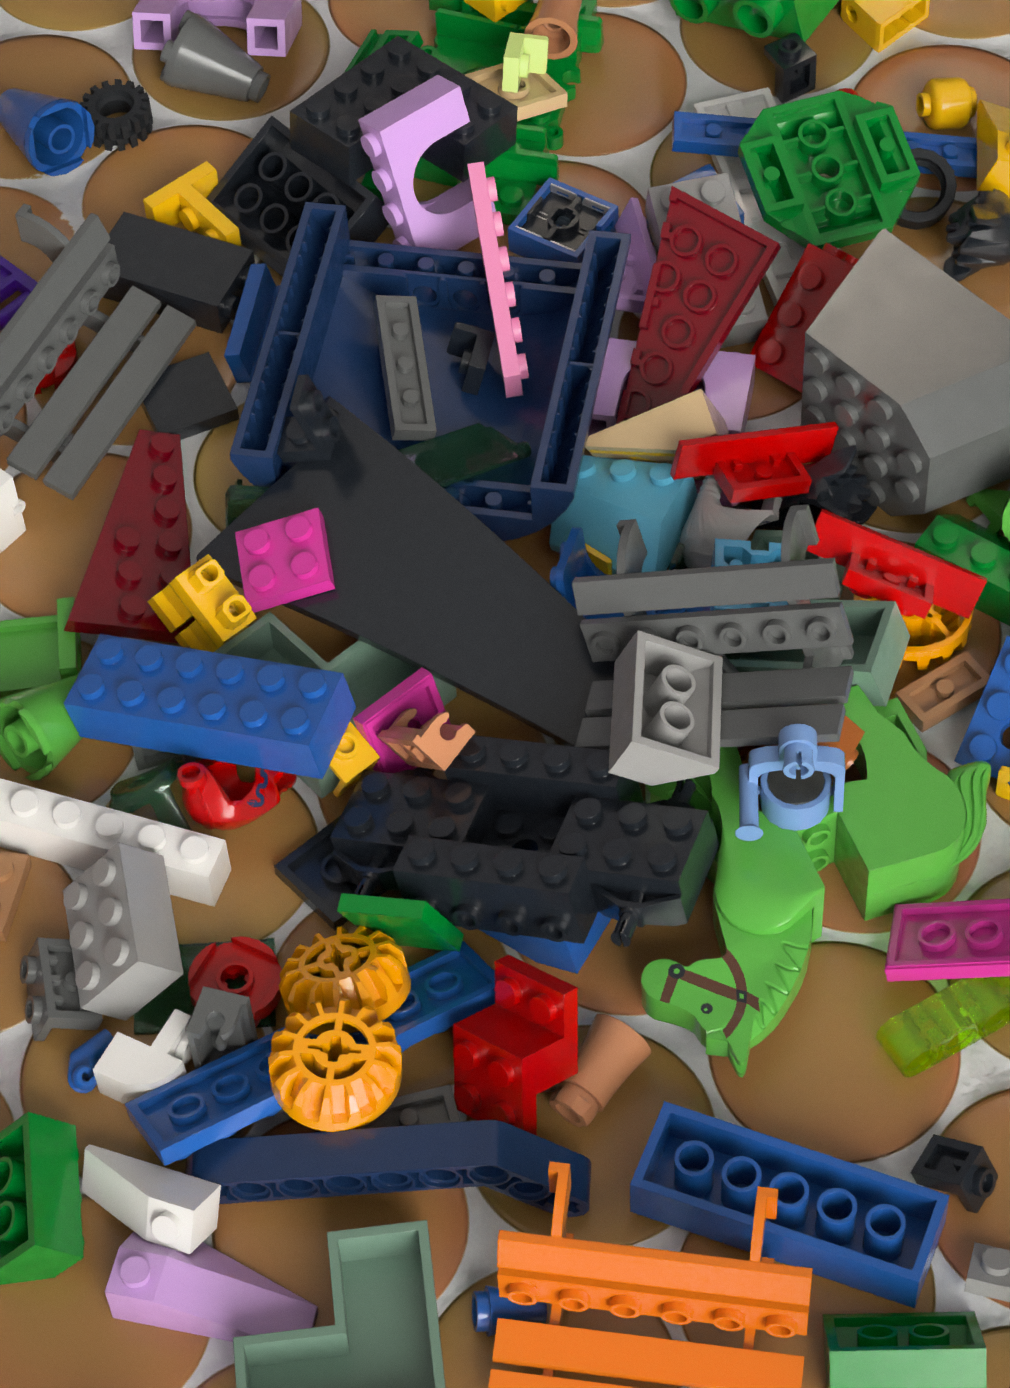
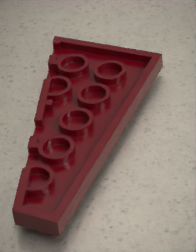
M674 186L671 187L669 209L660 234L661 243L656 263L653 264L639 323L640 332L636 348H633L630 361L631 370L626 390L623 391L616 424L695 391L781 249L780 244Z
M139 429L64 631L178 643L175 637L195 621L194 617L171 633L149 605L148 601L168 586L176 576L191 566L180 434Z

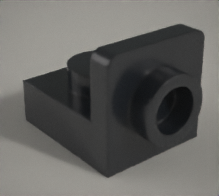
M791 33L764 46V55L775 66L774 95L782 104L815 89L817 54L797 33Z
M456 322L447 353L462 358L458 373L466 375L462 391L478 395L495 332Z
M933 1134L910 1172L918 1185L958 1195L965 1209L972 1213L979 1212L986 1198L993 1193L998 1179V1174L983 1146Z

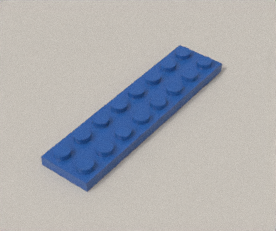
M462 941L460 952L443 950L408 967L411 978L410 993L401 1007L383 1020V1022H390L395 1029L396 1041L401 1046L402 1053L410 1046L434 1034L445 1032L453 1024L495 1004V971ZM360 1031L349 1033L356 1044L368 1045L366 1038ZM275 1032L125 1103L129 1119L164 1166L178 1160H183L193 1152L215 1141L228 1138L238 1130L262 1118L273 1116L282 1109L272 1092L268 1057L271 1054V1040ZM308 1033L305 1038L316 1039L319 1035Z

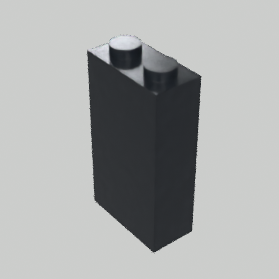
M123 212L109 233L111 239L108 242L115 246L117 261L120 265V276L115 286L109 288L103 298L120 303L133 285L160 300L161 307L156 314L161 315L166 306L169 305L196 320L197 327L222 334L229 322L235 320L250 266L255 264L254 251Z

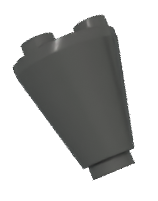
M187 10L178 27L180 32L176 40L169 39L161 52L160 61L166 64L162 69L160 80L175 88L244 102L252 100L258 103L268 88L271 75L264 72L262 65L248 55L206 17Z

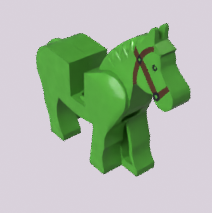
M859 685L851 687L848 703L841 704H844L845 715L865 732L856 747L859 754L854 761L862 780L844 783L843 812H833V796H831L828 813L820 823L809 829L798 831L782 829L771 823L758 810L759 828L763 830V836L755 841H743L735 836V831L739 828V766L742 765L737 747H720V764L715 774L690 778L695 783L696 790L693 792L689 805L695 809L708 810L719 842V848L707 878L714 884L713 925L722 957L699 960L687 967L670 959H658L650 962L644 968L641 977V1004L647 1015L651 1018L683 1027L694 1033L699 1042L706 1047L707 1055L727 1056L739 1077H743L746 1073L750 1049L764 1040L778 1026L793 1003L807 972L811 943L822 936L825 885L818 871L824 869L828 864L835 863L864 921L894 913L896 904L929 903L945 895L957 879L959 864L976 849L983 836L987 824L986 794L991 778V765L986 761H974L951 769L947 775L927 762V749L898 697L888 700L886 707L873 706ZM677 781L654 786L645 784V803L671 798Z

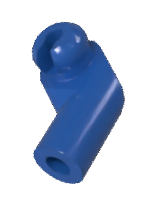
M107 1029L101 1030L69 1055L67 1081L70 1087L78 1093H88L97 1085L93 1068L114 1038Z

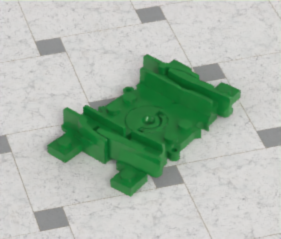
M429 0V10L436 11L437 35L434 38V47L427 45L420 49L464 75L502 64L510 32L524 34L537 3H533V0H527L514 12L509 13L495 23L463 0ZM582 0L578 19V45L576 50L570 56L563 59H548L546 73L568 93L567 102L576 98V86L566 83H581L579 65L582 59V52L599 53L604 43L603 21L600 17L595 16L597 0ZM566 107L518 121L516 144L485 166L486 178L493 176L495 178L498 201H494L496 212H501L502 224H512L537 193V185L543 186L549 177L558 181V156L551 154L549 150H558L564 145L563 129L560 127ZM420 157L414 172V178L451 187L461 182ZM372 168L365 174L361 185L384 202L381 192L373 182L372 171L374 169Z

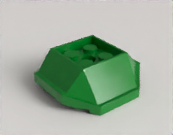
M839 90L763 109L749 132L740 142L737 152L764 222L805 249L808 243L822 249L826 242L836 248H841L872 240L884 228L892 233L920 177V171L894 107L878 101L875 104L860 96ZM819 174H827L832 178H825L820 176Z

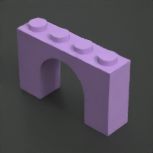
M139 0L132 11L134 49L163 50L169 39L175 41L180 32L178 31L180 21L187 10L206 17L215 26H228L247 30L248 55L286 57L302 26L301 0Z
M436 75L358 120L363 134L360 139L366 154L370 157L374 169L372 171V179L384 200L383 214L392 226L395 235L393 244L456 251L479 237L469 179L424 202H418L413 188L415 168L425 150L437 140L470 122L459 85L440 75ZM491 202L492 212H496L494 202Z
M609 338L588 436L616 425L623 391L626 390L631 370L630 361L633 348H636L637 341ZM718 351L695 391L699 389L704 391L724 418L729 434L745 433L755 383V355Z

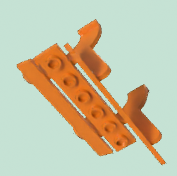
M550 1161L548 1168L549 1192L555 1193L551 1236L499 1230L497 1249L499 1297L508 1298L511 1302L519 1305H534L537 1302L551 1303L552 1306L549 1324L504 1318L497 1319L492 1361L495 1363L542 1368L543 1375L491 1369L488 1388H637L555 1377L556 1370L691 1388L802 1387L805 1356L754 1350L756 1329L765 1330L768 1334L781 1338L792 1337L795 1334L807 1335L813 1268L775 1264L774 1258L762 1257L766 1218L776 1219L779 1189L757 1187L750 1260L574 1239V1234L566 1233L571 1191L570 1164ZM591 1308L607 1310L622 1318H636L639 1315L662 1317L666 1322L677 1325H684L695 1321L711 1323L717 1328L726 1331H739L745 1328L744 1344L742 1349L562 1326L564 1309L582 1312Z

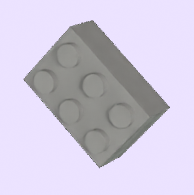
M118 842L63 890V901L67 915L69 941L72 948L80 1008L127 1021L182 976L184 972L163 855Z

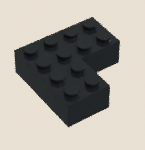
M397 36L290 111V149L350 185L373 168L371 159L361 144L360 139L363 134L358 120L434 76L440 75L460 86L470 122L431 144L421 157L464 183L469 179L467 164L484 161L485 167L516 144L518 106Z

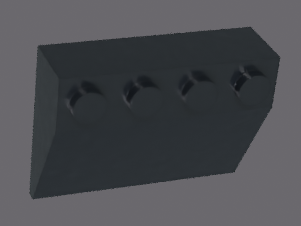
M272 115L206 198L239 228L241 244L253 250L257 257L282 277L305 202L346 206L350 240L375 242L389 225L383 214L382 207L385 205L383 201L358 181L348 185L290 149V129Z

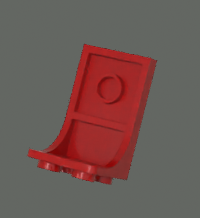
M827 242L822 249L808 243L750 352L751 355H755V367L802 392L805 332L859 259Z

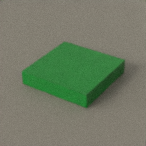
M341 893L337 911L357 928L361 925L373 932L379 930L392 937L398 946L460 952L464 934L426 901Z

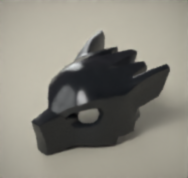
M997 189L993 191H979L975 198L964 204L956 212L950 214L948 219L950 224L945 228L948 233L945 239L953 244L954 251H952L951 257L945 261L943 271L957 282L964 280L981 269L1005 265L1010 262V198L1004 192Z
M856 445L839 449L815 463L802 464L812 479L809 493L780 497L782 502L779 509V520L757 526L755 529L783 530L790 507L807 504L809 505L814 524L821 509L860 525L868 521L877 509V506L871 505L868 501H862L871 496V490L862 487L867 483V477L856 474L857 467L851 465L857 453ZM764 499L752 500L751 510H761Z

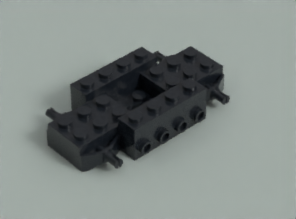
M476 735L469 739L445 770L447 780L435 777L433 775L435 769L422 767L396 773L364 770L330 836L335 849L333 855L342 878L348 880L349 883L357 885L353 894L373 896L375 892H383V890H400L403 899L426 901L457 927L467 930L479 929L505 933L511 936L522 935L549 939L554 942L566 941L580 944L585 943L599 912L605 917L618 920L611 934V940L620 947L622 943L624 947L630 945L636 927L643 928L644 925L680 926L688 923L719 848V842L708 810L695 809L689 805L693 792L696 790L695 783L690 779H686L685 783L684 780L677 781L674 792L668 800L644 803L639 782L608 773L609 750Z

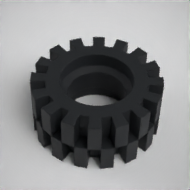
M115 79V85H109L107 80L101 82V89L96 85L91 87V94L85 93L82 97L83 102H80V105L91 114L95 126L94 146L100 148L104 144L107 151H112L113 146H118L119 151L126 150L125 144L129 143L134 148L138 146L137 139L144 142L148 138L147 132L151 133L153 129V117L147 92L144 93L142 86L138 85L135 87L134 82L129 80L125 85H122L121 79ZM114 113H127L121 117H107Z

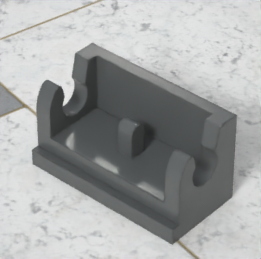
M203 986L186 1029L195 1070L258 1040L249 997Z

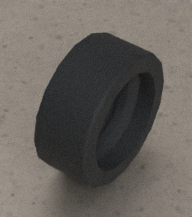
M922 148L911 149L916 164L920 167H926L936 175L940 182L941 192L936 204L926 211L914 212L904 208L897 225L914 230L931 227L942 220L952 206L957 188L954 170L947 160L932 150Z

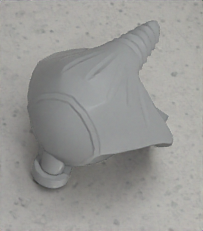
M713 475L705 476L703 485L700 487V492L697 494L693 508L680 536L682 555L687 568L711 567L715 538L746 541L757 526L779 520V509L782 499L780 497L764 499L761 510H749L746 505H738L732 508L723 507L720 503L722 489Z

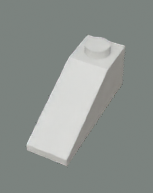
M91 1144L85 1148L82 1192L144 1240L191 1254L217 1229L221 1185Z

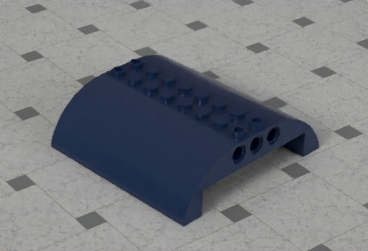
M305 202L231 447L230 459L232 463L262 493L266 492L297 463L283 462L277 450L286 417H294L290 410V404L298 375L308 374L317 390L321 391L323 399L328 396L332 397L436 481L502 541L518 539L543 529L553 523L567 510L575 496L631 244V234L590 230L582 263L508 256L510 271L503 272L504 282L513 281L516 306L509 307L510 317H519L523 342L515 343L517 354L525 353L529 378L521 379L522 396L506 398L495 334L478 395H473L462 391L466 376L465 374L458 373L462 358L448 354L447 348L456 322L495 332L482 253L350 240L346 206ZM376 295L417 297L437 429L434 441L392 440L373 310Z

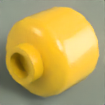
M961 77L932 78L926 82L922 93H918L916 97V111L918 116L923 117L926 125L931 129H960L966 126L970 118H973L976 114L977 94L974 87L969 86L967 81Z

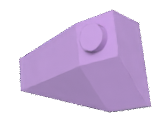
M135 1232L119 1246L105 1289V1295L113 1318L233 1342V1337L313 1328L319 1311L318 1306L203 1242L191 1254H187L146 1241Z

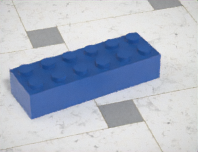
M104 634L99 635L63 703L80 737L323 779L356 709L344 674L340 672Z
M664 1101L630 1183V1212L750 1252L757 1187L779 1189L776 1219L766 1218L762 1257L774 1258V1261L786 1265L813 1268L812 1274L912 1308L916 1307L946 1222L950 1195Z

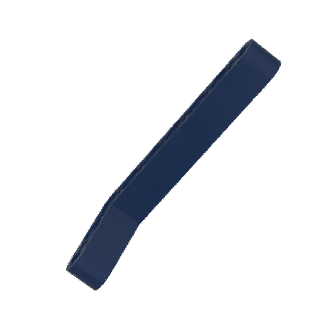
M477 1120L336 1132L220 1139L193 1152L187 1157L185 1174L221 1185L219 1204L485 1186L553 1214L555 1193L549 1192L548 1177L549 1162L551 1161L570 1164L571 1191L567 1217H578L589 1211L592 1163L584 1155L508 1123L497 1120Z

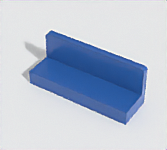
M266 263L251 264L224 354L237 383H249L252 381L280 285L276 286Z

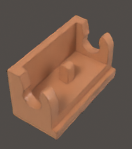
M409 708L396 718L388 730L382 729L377 737L408 765L445 771L476 731L467 723H462L460 726L443 724L449 718V713L447 712L436 714L432 719L423 724L420 729L407 727L408 722L417 713L416 709Z

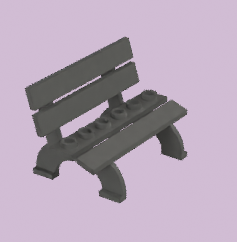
M23 204L15 214L21 241L40 249L53 264L0 333V437L5 435L18 442L6 458L7 464L35 480L38 479L50 461L54 462L43 478V483L45 486L73 501L197 325L196 320L167 305L146 336L141 335L160 309L161 302L133 285L110 317L98 311L97 308L100 300L109 288L115 286L120 276V265L117 261L115 246L108 243L111 238L98 215L90 213L69 241L53 225L34 215L30 205ZM84 325L97 332V335L33 423L28 426L15 419L14 417L23 405L31 401L36 387L45 375L53 371L58 357L66 346L75 341L80 327ZM129 351L133 352L68 445H62Z
M809 505L790 507L782 532L781 562L642 572L647 550L637 520H619L616 525L620 534L617 551V574L575 577L572 581L578 616L610 613L624 614V617L583 619L581 621L580 628L592 661H616L637 630L711 654L803 649L805 659L802 669L722 673L720 747L778 745L780 730L791 724H806L813 727L817 732V743L839 742L846 713L844 704L841 703H848L854 675L852 666L840 665L843 659L853 658L852 643L854 639L842 601L810 603V599L837 598L840 594L835 558L805 560L807 547L809 545H817L819 541ZM788 602V605L755 608L647 615L646 612L666 609ZM614 680L592 682L585 708L587 717L590 718L582 719L575 747L610 751Z

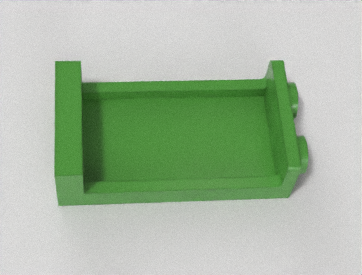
M74 597L57 599V615L0 621V698L80 673L82 669L81 633L64 631L75 602Z

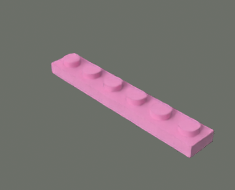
M484 161L467 164L506 398L522 396L521 379L529 378L525 353L517 354L515 343L523 342L519 317H510L509 307L516 306L513 281L504 282L503 272L510 271L507 247H498L497 237L504 236L501 212H492L491 202L498 201L494 176L486 178Z

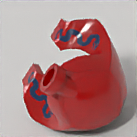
M204 758L197 763L189 762L182 765L177 772L179 784L182 786V801L187 813L197 824L210 830H233L255 821L278 805L282 792L292 788L297 780L295 774L255 768V781L252 783L242 782L238 777L236 764Z

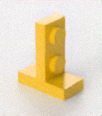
M208 161L143 199L147 219L171 226L182 222L185 228L191 232L195 231L204 236L241 246L239 228L206 199L218 184L217 171Z

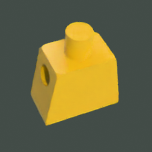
M842 0L841 18L870 47L880 53L928 17L930 0Z

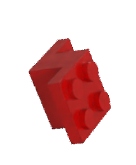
M508 954L494 961L495 1004L453 1024L454 1099L457 1110L475 1120L502 1121L537 1136L536 1095L578 1073V987Z

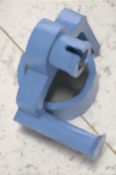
M791 724L782 728L778 735V746H765L751 750L749 753V763L739 766V828L735 831V836L743 841H755L763 836V830L759 828L758 795H760L759 801L762 813L771 823L782 829L798 831L809 829L820 823L828 813L831 796H833V812H843L845 753L838 748L818 746L816 730L806 724ZM830 774L833 775V786H831V784H832V779H831ZM761 775L760 786H758V777Z

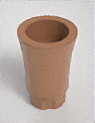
M538 0L524 34L541 35L549 38L548 59H563L570 56L576 50L578 45V19L582 0Z
M596 1014L583 1043L578 1049V1073L559 1083V1086L549 1099V1105L567 1122L580 1128L582 1126L587 1127L597 1112L603 1111L612 1096L631 1073L651 1055L648 1043L634 1029L619 1019L607 1014Z

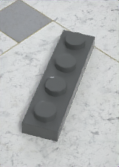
M376 295L373 310L392 440L434 441L437 429L417 297Z

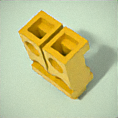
M209 554L176 576L168 586L148 601L149 605L171 633L194 617L195 621L181 631L175 639L181 647L215 652L248 628L249 624L257 619L251 610L252 607L243 595L238 593L225 576L224 570Z

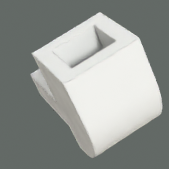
M174 1009L151 1046L117 1032L93 1068L99 1093L125 1104L187 1074L184 1063H188L192 1055L186 1029L192 1016Z

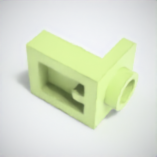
M510 32L503 59L502 91L518 93L521 78H528L529 73H546L549 38L547 36Z

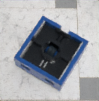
M549 177L508 227L509 251L524 258L582 263L590 230L616 232L615 225L619 219L618 206Z

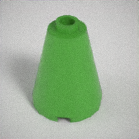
M79 674L0 698V755L14 771L22 767L29 772L30 775L25 778L30 781L41 780L50 774L83 738L79 736L63 704Z

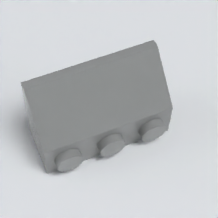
M637 630L616 659L614 665L608 773L654 786L715 774L718 771L720 764L723 657Z

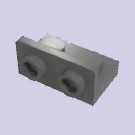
M37 937L29 954L24 955L21 960L20 980L23 984L27 985L28 993L25 1005V1019L28 1024H32L34 1041H45L52 1028L98 1030L103 1021L102 1014L80 1008L72 948L69 939Z

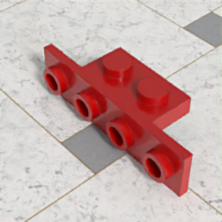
M836 422L679 440L670 475L673 480L713 475L730 503L809 493L812 479L802 463L817 462L831 454L839 427Z
M821 509L815 522L819 541L817 545H809L806 550L822 558H835L836 564L844 566L842 584L847 586L856 596L864 599H872L874 597L881 601H896L901 615L908 617L916 615L925 619L932 604L969 619L987 583V578L824 509Z

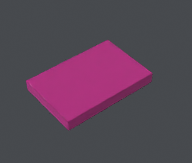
M1010 899L896 904L885 963L887 982L1010 976Z

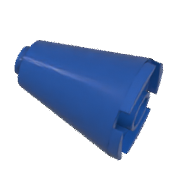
M18 88L8 89L0 95V124L36 170L50 176L67 174L79 167L84 161L81 156L86 147L90 149L92 147L95 130L91 114L82 105L70 99Z

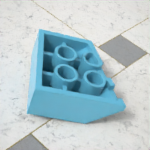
M583 455L574 499L567 510L551 523L549 540L551 550L560 553L561 543L567 541L572 527H581L585 543L609 557L612 561V574H617V551L620 534L616 525L619 520L636 519L647 550L642 572L666 571L680 545L682 529L697 498L694 477L673 480L670 475L672 464Z

